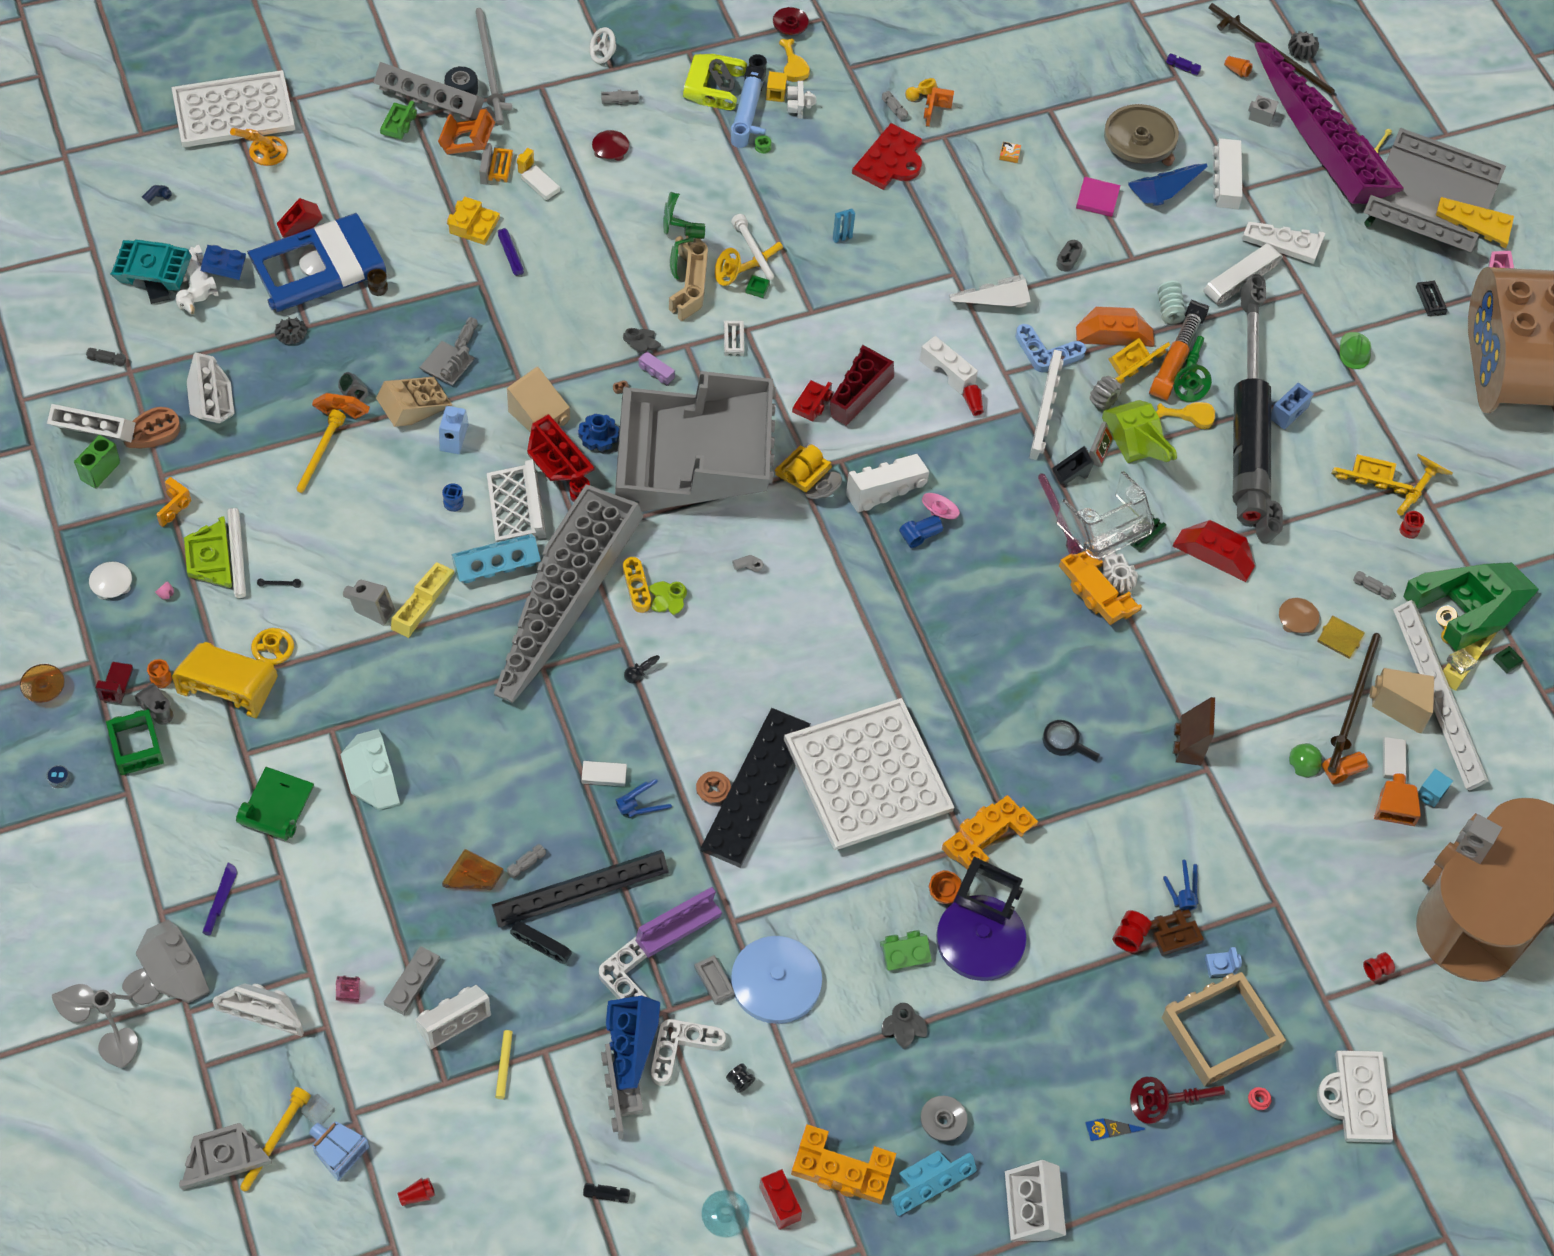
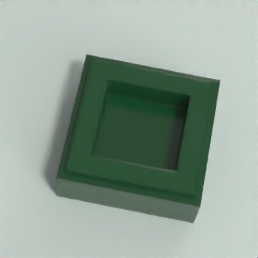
M1508 646L1493 658L1506 674L1520 666L1524 661L1511 646Z

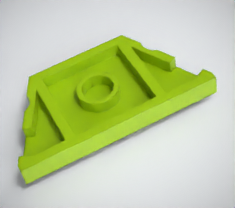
M221 516L218 518V522L209 527L205 525L197 532L184 537L188 577L231 588L232 579L225 517Z

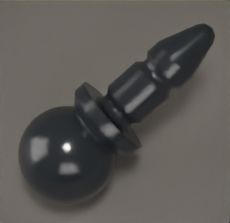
M660 656L650 657L641 665L636 663L635 667H628L624 672L625 680L629 683L638 682L640 677L645 675L644 671L655 665Z

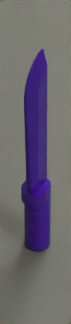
M229 862L225 868L212 908L209 911L202 931L207 936L211 935L216 919L221 915V910L237 875L235 866Z

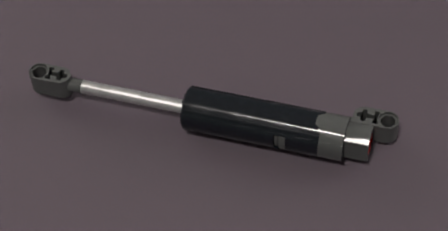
M1253 274L1241 286V307L1247 312V379L1241 380L1234 387L1233 502L1237 506V519L1245 524H1256L1258 539L1264 543H1269L1283 529V510L1278 502L1271 501V386L1268 382L1259 379V307L1266 300V281L1261 275Z

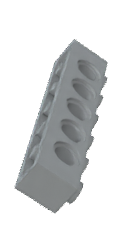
M383 62L379 63L373 82L380 85V90L390 92V89L396 91L395 95L406 98V95L411 96V101L422 104V101L428 102V107L438 110V107L444 108L443 112L453 116L455 112L459 113V118L470 121L471 118L477 119L484 102L482 97ZM395 78H398L397 84L394 85ZM414 83V88L410 91V86ZM430 88V94L426 96V92ZM446 94V101L443 102L442 98ZM462 100L463 105L459 108L458 104Z

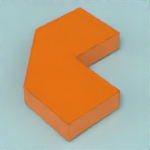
M325 393L315 398L312 403L315 408L326 415H329L331 410L341 409L354 419L367 414L370 408L355 397Z

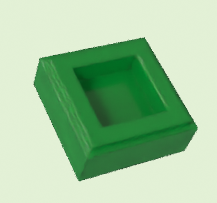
M752 275L745 293L764 299L770 285V280Z

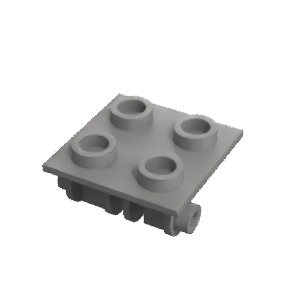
M441 341L419 369L453 386L475 358L469 355L468 347L463 346L457 349Z

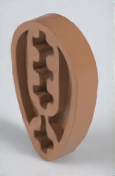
M167 407L152 408L132 421L136 423L133 433L135 439L132 442H123L128 448L139 449L168 443L174 440L180 432L178 415Z

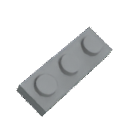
M420 946L384 1000V1005L405 1015L439 963L440 956Z

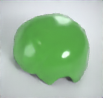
M1310 743L1298 744L1291 749L1289 762L1290 765H1293L1297 775L1311 777L1320 772L1322 754L1317 747Z

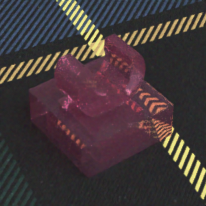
M346 975L337 976L336 1000L359 1002L360 978L358 976H355V978L346 977Z

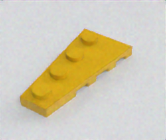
M1443 197L1440 198L1436 211V216L1457 226L1463 225L1468 231L1482 234L1485 236L1484 239L1490 242L1494 240L1501 243L1500 246L1506 249L1513 224V215Z

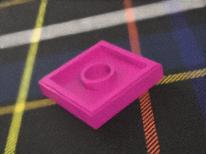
M1084 177L1076 208L1112 217L1121 185Z

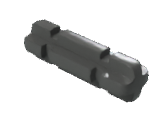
M88 348L86 352L87 359L90 360L97 359V361L110 364L115 362V365L124 366L126 362L124 354L117 353L115 355V352L100 349L97 351L95 348Z

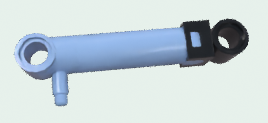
M760 54L752 55L749 58V66L746 68L734 123L731 126V144L737 148L748 145L750 133L759 135L766 133V129L752 126L767 68V59Z

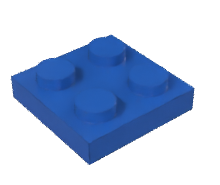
M207 244L200 271L240 280L246 253Z

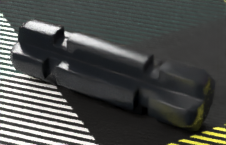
M585 1183L584 1197L593 1198V1196H596V1199L609 1201L618 1199L619 1202L623 1203L629 1201L630 1190L627 1188H620L618 1190L617 1187L598 1184L597 1187L592 1183Z

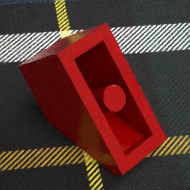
M299 198L277 222V226L282 237L286 238L314 228L323 217L316 203Z

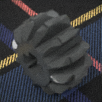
M1301 31L1293 33L1288 43L1289 54L1294 55V58H1300V60L1306 59L1308 61L1310 58H1314L1319 49L1318 37H1314L1313 33L1309 34L1307 31L1304 33Z

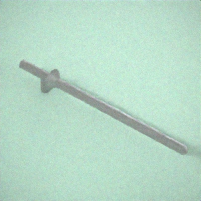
M477 8L476 17L491 95L487 98V103L494 107L497 125H503L502 110L511 111L512 103H504L505 97L498 93L483 10Z

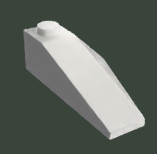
M1023 274L998 280L997 285L984 284L977 291L975 288L949 295L950 300L954 302L1015 306L1016 308L1024 307L1027 305V302H1031L1027 282Z

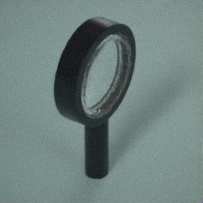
M1055 720L1045 727L1042 740L1049 752L1065 756L1077 751L1095 762L1100 756L1099 753L1079 743V731L1072 723L1066 720Z

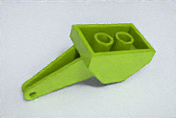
M1137 400L1103 411L1102 419L1107 423L1113 439L1127 463L1146 457H1152L1164 462L1177 459L1175 448L1163 437L1160 418L1151 403Z

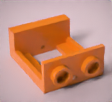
M481 109L476 120L456 122L452 114H449L438 143L447 155L484 150L495 121L487 109ZM471 132L470 139L472 143L454 144L455 139L459 135Z

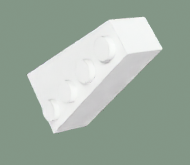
M918 454L896 459L890 465L887 462L881 463L876 469L866 467L863 468L861 473L851 471L848 474L846 496L857 513L864 510L868 511L875 505L890 501L891 498L905 495L912 489L923 487L928 482L929 470Z

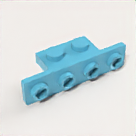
M938 1150L899 1172L901 1181L908 1188L892 1196L891 1200L895 1214L900 1216L975 1173L977 1169L973 1155L968 1153L950 1163Z

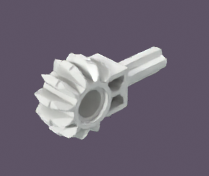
M1101 536L1096 540V543L1105 559L1103 575L1121 595L1124 591L1130 592L1136 586L1138 578L1134 565L1129 566L1123 554L1116 555L1108 538Z

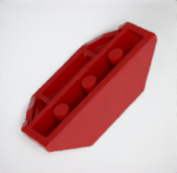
M549 414L532 423L527 454L550 481L578 480L595 470L594 466Z
M1212 520L1182 529L1173 543V547L1244 582L1248 580L1255 567L1247 538Z

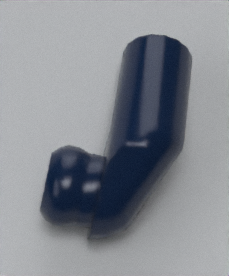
M153 185L142 198L149 204L155 197L169 199L172 192L165 185Z

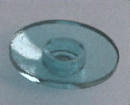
M721 1190L711 1194L702 1207V1221L705 1227L712 1234L726 1238L739 1234L746 1227L749 1220V1208L746 1201L741 1195L730 1190ZM723 1208H728L730 1210V1213L723 1214L721 1210Z

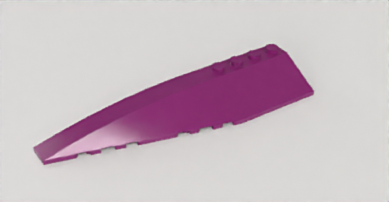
M1255 43V48L1263 67L1285 110L1305 141L1319 158L1320 163L1338 184L1339 189L1347 196V200L1352 204H1367L1371 195L1384 198L1401 192L1404 189L1369 141L1363 135L1359 137L1355 133L1356 128L1352 124H1346L1343 121L1344 116L1340 112L1332 110L1333 105L1314 87L1310 88L1306 84L1307 80L1303 76L1299 77L1294 72L1295 68L1291 64L1283 62L1284 57L1270 43Z

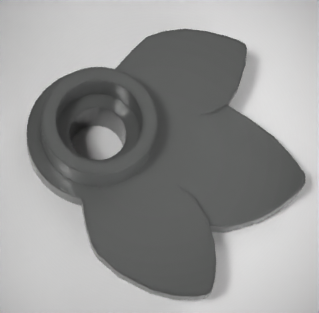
M628 328L623 334V340L636 351L646 352L647 350H655L661 347V343L652 338L655 334L653 330Z
M899 1003L893 1008L892 1015L884 1019L882 1035L890 1036L894 1034L899 1046L906 1049L912 1043L915 1035L919 1037L927 1036V1026L924 1019L915 1014L911 1005ZM901 1010H905L907 1012L906 1018H902L900 1016Z

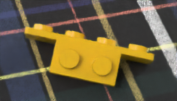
M1140 338L1134 340L1108 358L1118 374L1115 379L1122 384L1125 382L1124 377L1128 375L1130 378L1139 372L1137 368L1140 366L1144 368L1153 362L1151 358L1154 356L1159 358L1167 352L1165 349L1170 346V343L1167 342L1149 353Z
M1359 454L1355 457L1352 471L1334 467L1331 472L1338 479L1347 480V478L1355 479L1356 483L1367 485L1368 482L1375 484L1376 488L1384 490L1387 487L1395 489L1394 492L1399 494H1406L1413 490L1412 485L1393 481L1396 463Z

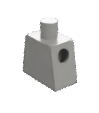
M360 579L354 587L346 586L343 591V597L350 599L356 613L381 625H385L395 611L387 587L384 585Z

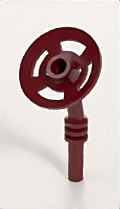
M1151 1076L1143 1077L1134 1084L1131 1090L1130 1104L1134 1115L1141 1122L1153 1124L1164 1118L1168 1111L1169 1103L1183 1101L1189 1103V1100L1191 1103L1194 1100L1198 1102L1202 1098L1225 1095L1224 1086L1199 1090L1194 1088L1193 1091L1190 1088L1188 1091L1184 1089L1180 1093L1168 1094L1165 1085L1159 1079ZM1147 1083H1154V1086H1148L1145 1089L1143 1088V1086ZM1139 1095L1143 1096L1145 1109L1142 1111L1138 1102ZM1160 1112V1114L1154 1118L1149 1117L1150 1114H1157Z

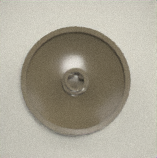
M1132 104L1117 109L1107 119L1104 130L1105 142L1114 154L1124 160L1140 164L1155 163L1167 158L1175 150L1179 137L1178 127L1169 114L1157 107L1144 104Z

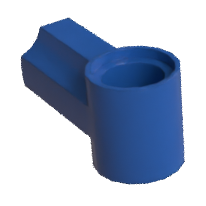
M933 515L916 523L915 521H908L900 527L899 532L908 546L915 548L922 544L926 538L943 532V526L940 518Z

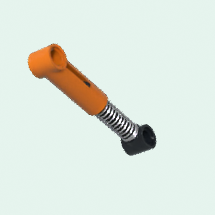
M1191 299L1185 313L1186 319L1176 340L1172 342L1157 376L1154 378L1149 391L1150 395L1168 401L1175 377L1181 370L1190 351V343L1199 324H1203L1210 306Z

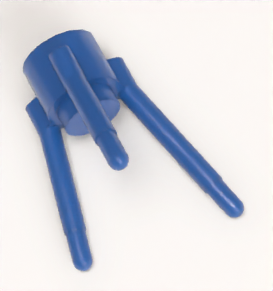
M657 779L649 783L644 782L628 794L615 800L622 815L628 814L629 817L636 814L668 809L672 805L666 804L635 810V807L638 806L635 797L658 782Z
M1184 859L1182 860L1185 889L1179 891L1178 897L1167 876H1164L1163 880L1173 898L1174 906H1179L1181 911L1187 909L1191 911L1196 909L1197 904H1199L1197 898L1198 871L1197 864H1194L1191 890L1187 862Z

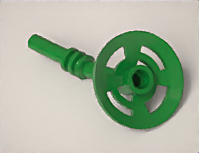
M1202 336L1197 337L1192 351L1187 356L1186 367L1178 372L1174 380L1173 386L1176 395L1186 402H1194L1203 398L1208 393L1212 383L1210 372L1204 366L1197 364L1200 357L1199 352L1204 342V337ZM1197 369L1201 370L1204 373L1205 378H1200V376L1197 373H1195ZM1182 385L1187 390L1186 395L1180 392L1178 386ZM1202 385H1204L1201 391H1199L1197 394H1193L1194 392L1198 391Z

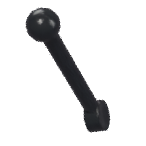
M260 578L257 580V585L260 587L264 585H293L295 588H299L301 581L299 579H294L293 581H265Z

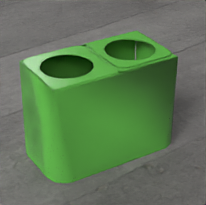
M98 435L79 455L74 464L81 481L93 488L96 485L98 488L120 464L115 443Z

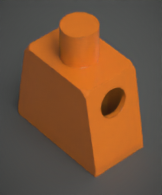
M1394 774L1393 781H1386L1381 790L1374 819L1415 827L1421 816L1417 787L1406 784V776L1404 774Z

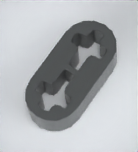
M720 59L712 60L709 64V70L718 87L722 91L731 92L735 87V82L725 63ZM716 63L718 65L722 64L720 68L722 71L721 75H719L717 70L713 71ZM725 77L727 81L731 80L729 88L722 87L724 82L721 78Z
M1069 240L1065 244L1056 262L1059 270L1066 272L1073 268L1082 252L1081 242Z

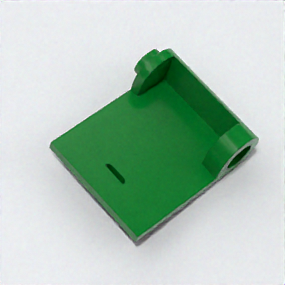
M265 767L249 802L241 804L236 815V823L283 840H288L289 837L292 838L296 832V823L314 787V783Z

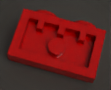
M810 380L794 404L792 413L813 422L817 415L820 416L822 414L826 401L829 402L833 396L832 383L828 382L826 386Z

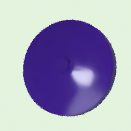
M969 896L1001 912L1005 905V902L991 896ZM954 902L944 911L940 918L936 932V942L942 959L953 971L968 979L990 981L1007 975L1019 964L1026 946V931L1021 918L1015 910L1010 919L1006 918L1003 924H1000Z

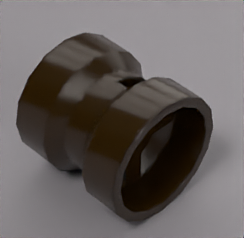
M372 269L369 271L367 281L370 293L375 296L384 295L388 291L385 271L382 269Z

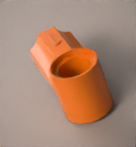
M1360 751L1340 758L1335 773L1328 771L1331 758L1322 763V767L1332 784L1341 783L1350 775L1365 771L1369 767L1365 754Z

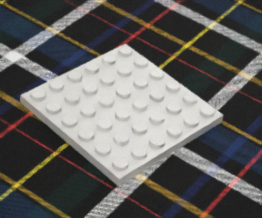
M902 698L784 736V741L834 851L952 812L955 808Z

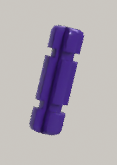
M1170 53L1167 57V64L1172 66L1175 64V67L1187 72L1191 71L1194 75H1198L1201 70V65L1197 63L1192 64V61L1180 56L1177 58L1175 54Z

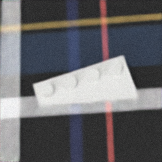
M1248 222L1242 240L1259 246L1269 243L1279 253L1314 264L1325 233L1319 232L1314 234L1310 233V230L1302 229L1300 232L1293 231L1290 227L1279 229L1274 228L1270 224Z

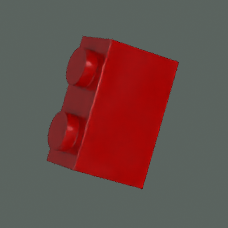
M783 1169L762 1177L759 1188L778 1229L780 1230L801 1221L802 1210Z

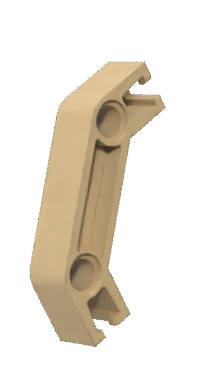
M679 236L675 239V242L683 240V238ZM694 238V242H686L678 247V254L687 262L685 287L669 297V310L675 313L678 308V319L680 321L688 318L703 306L708 247L701 239Z

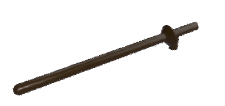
M1211 3L1208 9L1223 19L1217 25L1220 31L1230 24L1228 30L1238 29L1255 42L1269 43L1240 22V15L1234 18L1214 3ZM1274 47L1284 57L1283 62L1291 64L1295 71L1329 95L1335 93L1334 88Z
M1379 633L1372 635L1339 736L1332 737L1330 740L1331 744L1335 747L1328 766V771L1331 773L1336 772L1343 750H1348L1352 746L1347 737L1381 638Z

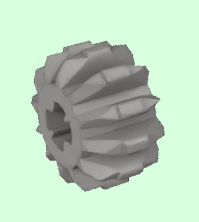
M1109 375L1104 376L1093 386L1094 388L1090 392L1089 399L1097 408L1102 410L1109 409L1118 400L1122 386L1115 378Z

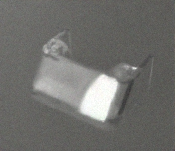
M1125 471L1120 473L1115 495L1124 505L1103 515L1098 514L1091 508L1077 511L1065 499L1061 500L1056 523L1092 558H1103L1150 535L1153 531L1154 520L1146 493Z

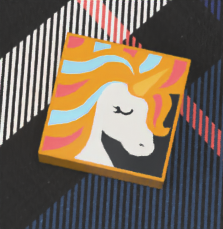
M1003 142L999 160L1018 163L1021 145Z

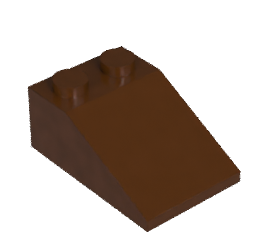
M1210 697L1182 714L1179 723H1175L1174 735L1177 736V741H1174L1173 754H1176L1177 763L1202 765L1214 736L1215 697Z

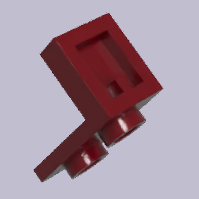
M111 663L106 680H98L95 687L100 700L122 703L133 671L131 664Z

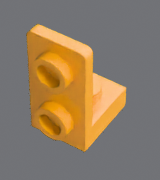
M172 477L165 481L166 493L172 500L157 513L159 525L162 527L173 521L175 516L182 509L187 508L191 502L189 490Z

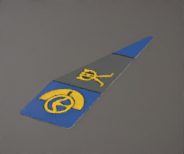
M1105 1118L1085 1122L1091 1141L1145 1130L1143 1127Z

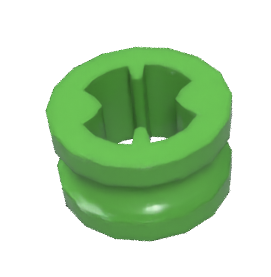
M764 135L758 136L755 139V150L762 154L768 153L771 150V139Z

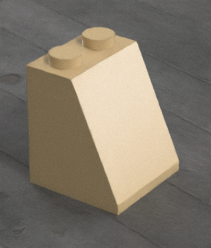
M539 367L534 368L507 387L508 412L530 432L532 423L548 414L559 426H564L570 420V407Z
M1383 668L1381 674L1376 676L1375 686H1371L1369 697L1373 698L1372 707L1415 732L1422 733L1433 714L1434 676Z

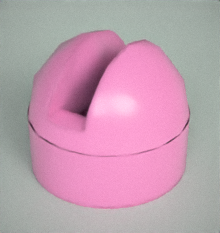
M167 581L155 593L161 599L167 600L170 599V596H173L174 589Z

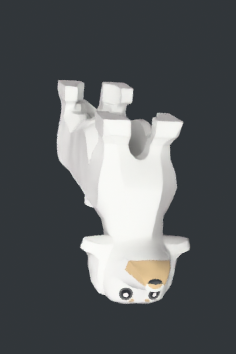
M196 245L195 248L190 247L189 250L192 257L183 279L184 284H189V288L187 290H180L176 294L177 307L180 310H187L190 314H194L195 311L193 303L204 301L211 294L219 296L213 277L208 278L206 272L200 271V264L203 261L200 245Z

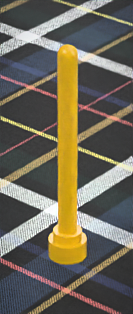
M331 410L328 416L329 425L297 486L299 493L304 492L335 429L343 425L346 416L341 411Z
M295 1087L290 1094L291 1103L262 1149L268 1157L298 1108L306 1105L311 1098L308 1092L299 1087ZM262 1167L249 1170L240 1185L242 1191L245 1192L250 1189Z

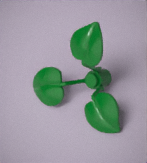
M670 192L668 202L665 203L664 233L668 234L669 225L683 227L684 235L688 236L687 239L675 242L671 249L670 270L674 278L680 279L677 274L678 247L686 242H694V238L704 239L705 223H691L673 217V211L680 194Z

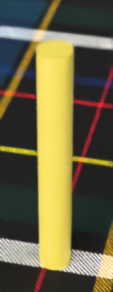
M510 1030L503 1031L495 1095L497 1099L505 1098L513 1034Z

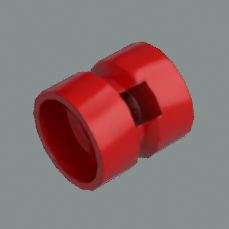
M1128 910L1123 916L1112 940L1122 950L1136 953L1144 941L1143 936H1147L1152 923L1145 915L1137 911Z

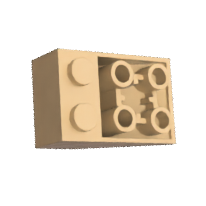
M434 377L384 381L376 397L394 427L412 425L445 410L446 406H452V403Z

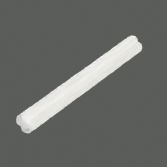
M230 508L227 513L234 594L236 598H244L246 596L240 515L237 508Z

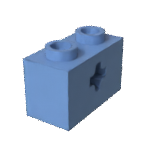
M1298 382L1274 404L1271 420L1285 430L1309 407L1314 393Z

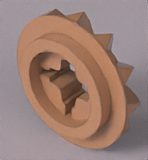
M716 771L704 773L696 783L697 794L701 797L702 801L705 800L709 804L716 802L719 804L726 798L731 788L729 779L724 774ZM711 785L712 787H714L715 785H718L717 792L715 790L709 792V786Z

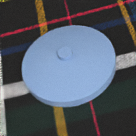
M769 936L755 940L739 953L732 968L731 985L736 1001L747 1014L763 1022L782 1024L803 1017L813 1008L820 995L822 972L816 957L805 945L788 937Z

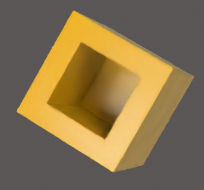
M769 71L766 100L784 102L787 73Z

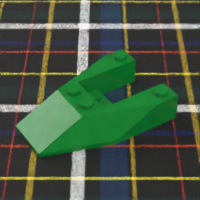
M1512 562L1490 563L1423 573L1408 580L1403 597L1407 601H1414L1417 609L1447 595L1459 605L1465 614L1449 621L1443 636L1457 652L1504 629L1534 597L1539 589Z

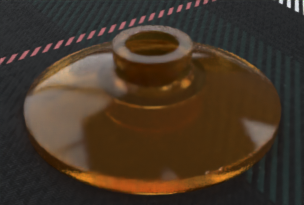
M39 664L31 667L23 674L20 681V689L28 700L44 703L53 700L62 692L65 680L62 672L57 667L50 664Z

